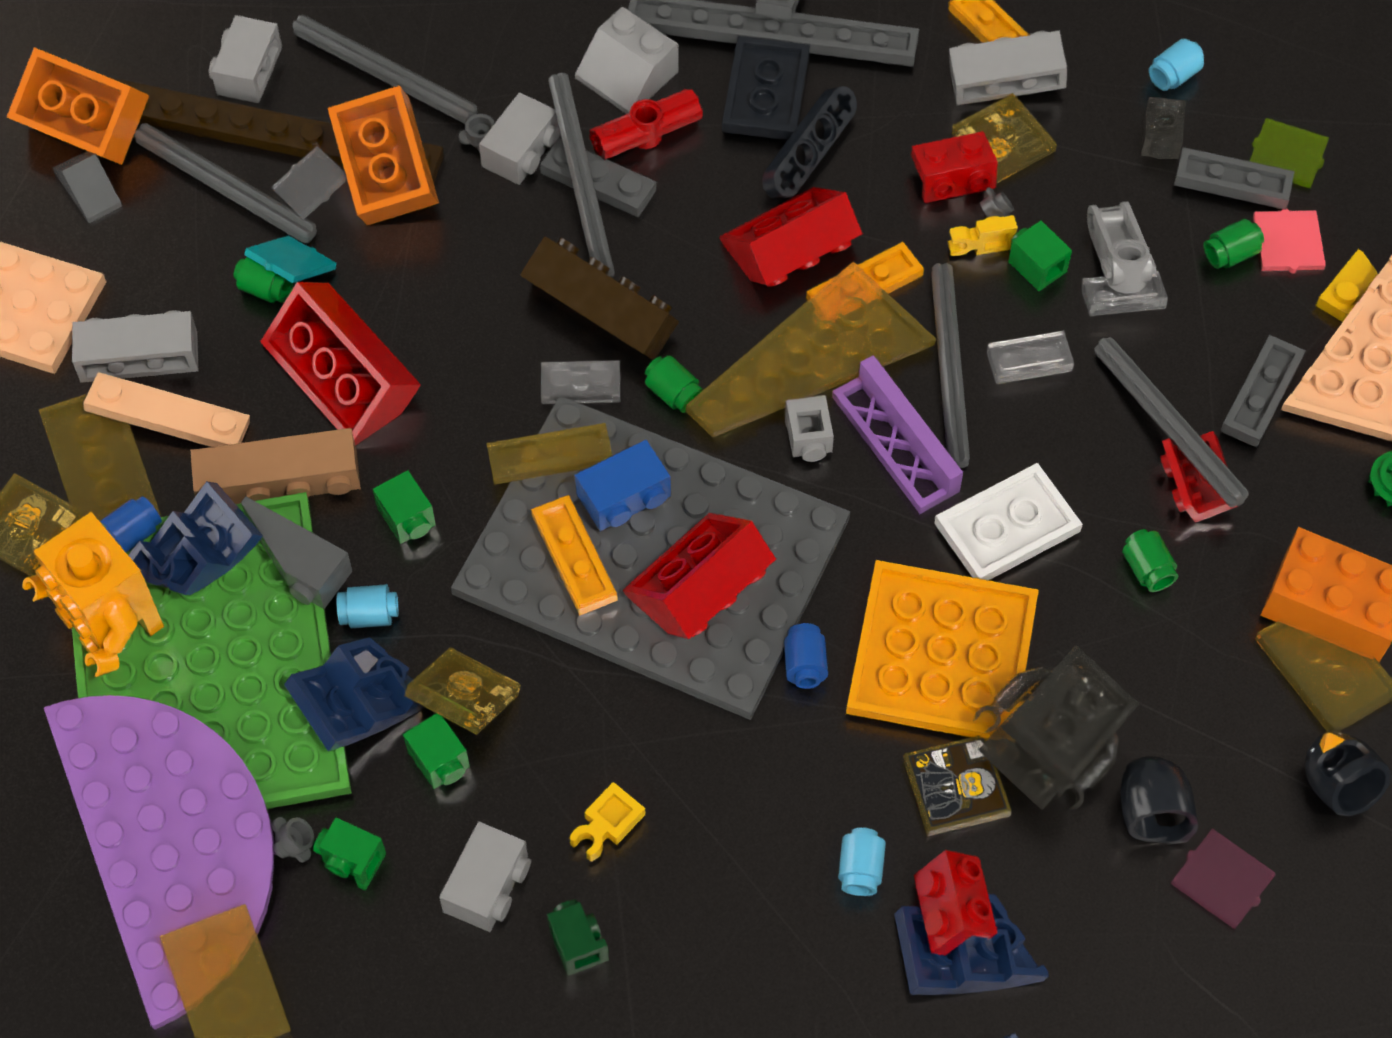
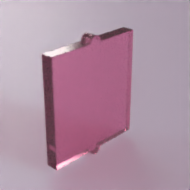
M1212 829L1196 851H1189L1187 855L1188 861L1171 884L1233 929H1236L1251 907H1257L1260 904L1261 899L1259 896L1276 873Z

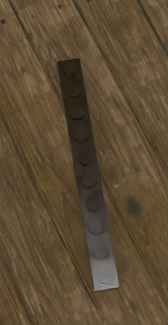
M111 78L150 95L139 121L141 124L147 123L164 129L343 166L332 123ZM422 142L434 183L444 157L443 147Z

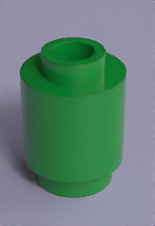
M1242 219L1212 233L1210 239L1204 242V251L1214 268H1230L1261 253L1264 235L1257 223H1251L1248 219Z
M249 257L239 260L234 270V279L239 290L271 303L276 301L285 302L294 286V283L273 271L266 270L264 266Z
M671 355L665 358L657 357L649 364L645 371L647 375L645 385L673 410L678 409L682 413L687 412L699 401L703 394V389L699 386V380Z
M1142 529L1134 532L1126 539L1127 544L1124 546L1122 553L1141 586H1146L1149 592H1158L1169 587L1178 579L1176 572L1177 564L1157 531L1148 532L1147 529Z

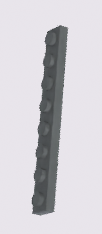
M630 0L628 8L631 13L666 35L737 43L738 36L810 44V53L906 66H914L919 33L918 28L794 13L791 20L772 19L766 15L756 14V8L699 0Z

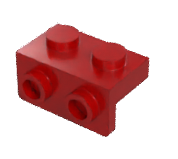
M984 131L912 146L911 157L923 182L922 197L925 203L986 191L988 187L992 189L996 187L998 160Z
M1214 431L1201 435L1200 437L1227 466ZM1170 438L1162 440L1166 454L1160 456L1167 476L1169 478L1174 477L1177 488L1172 490V495L1180 512L1187 511L1196 523L1238 507H1229Z
M945 850L914 874L931 953L945 956L972 935L991 939L998 933L983 870L978 857Z

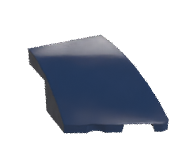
M206 481L184 513L172 511L151 542L138 541L128 556L139 567L144 580L148 583L163 586L184 595H191L231 570L256 546L263 535L218 483Z
M371 638L338 645L323 666L291 674L284 684L328 752L383 731L428 707L410 697L421 686L407 675L410 668L398 659L391 657L384 648Z
M995 894L988 895L998 933L991 939L972 935L945 956L931 953L921 907L901 906L895 913L910 995L962 994L1000 990L1042 982L1049 977V974L1044 964L1038 966L1023 945L1026 938L1019 928L1009 920L1006 909Z

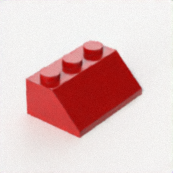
M813 187L719 236V238L750 281L772 287L788 279L787 274L798 268L804 270L815 266L820 262V256L828 252L836 253L852 245L851 240L862 235V231L846 192Z
M709 512L623 589V592L668 634L690 639L702 633L707 628L708 621L719 611L733 605L737 600V595L744 588L760 580L765 575L766 568L776 558L751 520Z

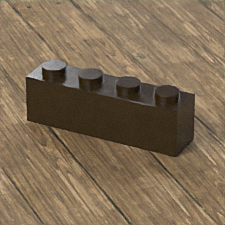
M544 236L520 276L648 358L656 359L679 323L678 320L669 314L672 307L652 295L649 301L638 295L641 287L624 276H621L618 281L607 275L610 268L592 256L587 262L576 255L580 249L560 237L558 242L555 243Z

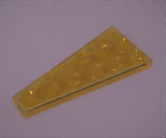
M852 262L686 405V412L714 438L786 408V400L812 397L859 377L860 362L873 355L881 366L884 367L934 346L936 338L857 264Z

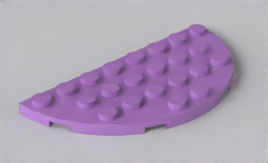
M90 696L56 703L44 707L151 1026L157 1029L180 1018L204 1001V997L212 992L226 976L229 977L234 972L259 932L272 893L275 855L272 824L266 803L255 779L233 748L214 730L193 716L156 701L128 696Z

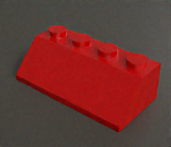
M297 282L260 341L337 430L352 428L355 445L400 416L421 386L415 377L329 283Z

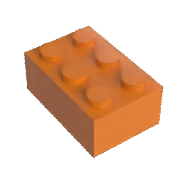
M34 47L7 118L122 165L150 95Z
M400 85L327 108L357 216L367 226L439 203L410 99Z
M1298 527L1285 553L1261 616L1379 664L1392 643V565Z

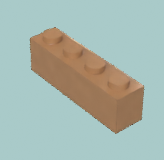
M352 428L190 450L195 497L206 481L218 483L235 504H240L245 496L257 501L307 492L308 497L328 493L342 495L350 490L361 489L357 450Z

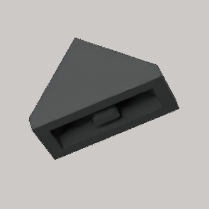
M86 151L53 168L54 173L88 223L122 207L121 201L96 154Z

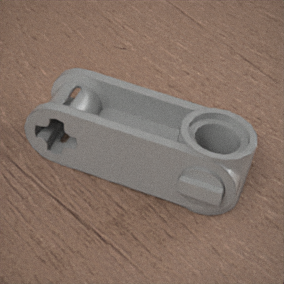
M1125 201L1121 202L1119 206L1105 208L1089 205L1087 211L1089 234L1109 286L1121 293L1141 291L1147 282H1150L1152 274H1156V264L1149 252L1129 202Z

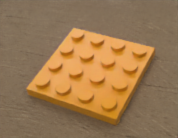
M876 560L846 714L1013 745L1039 590Z

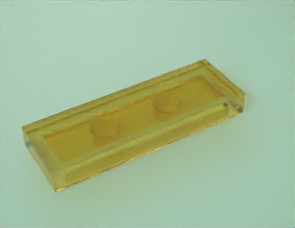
M606 423L487 443L494 485L586 469L613 456Z

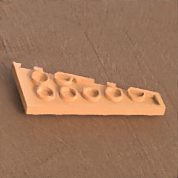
M1392 255L1378 276L1369 285L1365 294L1356 303L1326 344L1314 364L1310 366L1298 386L1286 399L1281 408L1282 411L1392 441Z

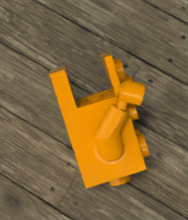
M92 512L33 551L41 567L35 570L36 575L23 580V589L25 591L32 588L35 589L33 601L49 597L55 604V611L69 629L75 628L80 635L78 638L88 652L85 656V665L97 664L95 677L116 671L119 668V657L117 654L121 653L138 622L150 636L164 627L141 570Z

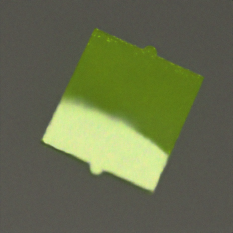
M1266 118L1259 138H1255L1252 146L1255 149L1250 162L1295 171L1292 183L1311 188L1317 169L1322 168L1324 164L1322 155L1329 138Z

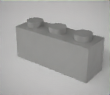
M1039 31L1028 36L1016 38L1002 37L991 42L965 43L958 47L949 48L950 72L956 105L1066 88L1067 65L1060 31Z
M173 310L164 314L143 316L131 314L122 318H91L86 321L72 322V363L80 382H93L98 372L121 379L197 372L198 333L191 311L181 312Z

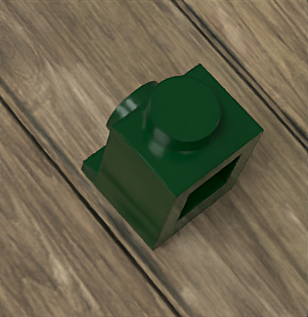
M577 900L565 901L557 905L552 913L547 914L549 930L567 976L609 960L608 947L605 939H601V932L593 913L585 915L580 902Z

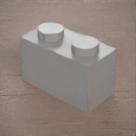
M235 15L230 28L225 29L223 32L220 52L217 57L212 58L209 67V76L214 81L217 95L255 103L260 102L282 49L276 23Z
M519 92L479 143L482 167L520 185L528 174L535 172L543 153L548 147L552 148L560 136L555 109Z
M478 821L439 897L443 912L491 932L496 920L502 922L509 911L512 897L509 894L515 882L522 883L530 868L531 859L528 858L526 841Z

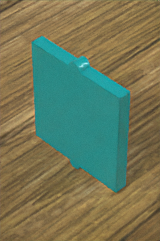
M291 236L248 247L244 254L264 266L266 270L273 271L292 283L335 270L337 264L317 252L315 248L308 247Z

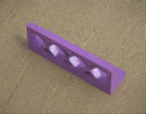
M873 355L860 362L859 377L833 390L832 398L919 514L959 493L963 471L875 356ZM863 389L871 399L870 407L854 406L847 397ZM871 420L888 422L893 428L891 438L874 434L870 429ZM893 448L910 451L915 457L914 466L896 464L892 458ZM915 478L931 480L939 490L922 498L914 488Z

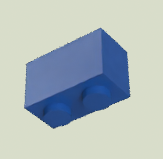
M647 439L575 474L576 494L599 531L610 526H621L632 515L646 508L654 509L671 496V477Z

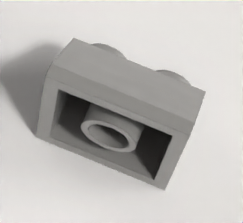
M622 6L598 28L575 73V78L628 114L635 102L650 99L678 73V44Z

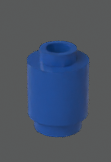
M141 496L137 500L131 498L99 522L127 553L136 546L138 541H144L155 533L156 526L162 522V519L149 500Z
M802 623L794 625L788 629V636L784 639L786 677L789 682L796 684L799 688H814L828 677L825 637L821 634L820 628L814 624Z

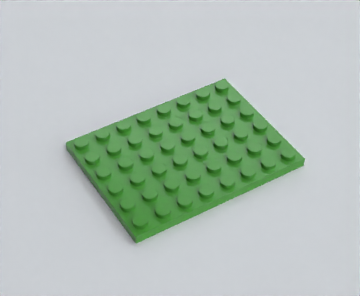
M307 492L256 501L313 533ZM236 504L238 508L244 513L242 504ZM169 516L161 517L162 522L156 526V532L146 538L145 542H151ZM260 541L231 570L191 595H184L169 590V588L145 581L164 627L150 636L138 622L121 653L117 654L119 657V668L116 671L95 677L97 664L85 665V656L88 652L78 638L80 635L72 627L78 698L107 695L136 697L174 707L195 717L223 738L243 760L258 785L267 809L352 793L345 746L328 752L284 685L291 674L323 666L331 656L325 609L312 602L310 605L303 604L291 595L289 587Z

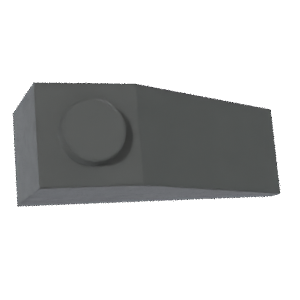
M245 496L241 501L245 516L263 535L260 543L289 587L291 595L303 604L310 605L312 602L325 609L353 572L348 552Z

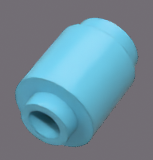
M1187 39L1177 41L1153 60V64L1149 68V76L1152 82L1161 90L1175 89L1203 68L1204 59L1201 47Z
M388 584L348 587L347 592H338L337 615L339 624L349 625L351 629L390 626L392 617H398L399 615L397 592H390Z
M855 828L851 834H847L842 838L838 878L842 882V890L848 894L871 896L876 894L877 886L882 883L886 842L881 837H878V833L875 830Z

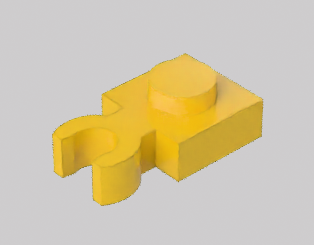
M1014 215L988 217L984 220L976 221L975 228L964 226L951 228L949 230L951 240L948 241L951 256H960L971 250H975L976 255L1011 250V240L1017 232Z
M613 782L584 812L585 819L590 824L579 826L571 833L570 845L576 847L583 839L592 840L594 844L588 849L586 855L590 862L594 861L601 855L603 842L608 837L617 845L646 815L645 808Z

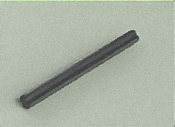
M299 15L297 20L293 22L292 27L294 28L293 32L295 35L394 87L400 85L405 93L466 124V121L471 116L478 114L477 106L474 103L305 15Z
M566 73L553 74L549 77L548 81L589 256L609 267L610 270L607 275L612 278L615 272L569 78Z
M143 123L135 131L134 136L138 144L299 241L310 243L316 236L317 229L315 223L153 126Z
M937 263L932 267L931 276L946 450L960 468H966L969 465L970 454L953 267L948 263Z
M1112 337L1100 339L1098 341L1099 344L1094 348L1095 354L1229 507L1242 505L1249 496L1248 490L1120 345Z

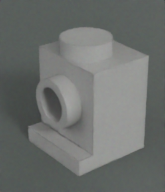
M826 396L786 400L785 424L788 429L793 457L802 456L803 460L808 462L823 459L826 453L832 452L834 438Z

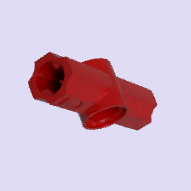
M685 89L659 101L650 99L638 100L631 106L630 113L590 129L589 138L595 153L606 160L634 147L641 149L654 148L661 142L662 135L702 119L703 112L692 89Z

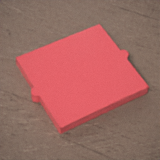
M1286 208V210L1282 209L1281 211L1254 212L1253 221L1259 225L1264 235L1262 251L1259 253L1261 271H1289L1294 274L1297 270L1325 269L1326 264L1317 211H1289Z

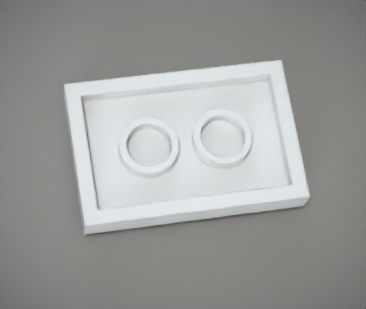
M1038 463L935 516L934 522L972 578L990 580L1081 532L1083 525Z

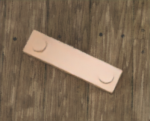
M100 372L97 373L83 403L84 411L210 447L242 443L250 424V415Z

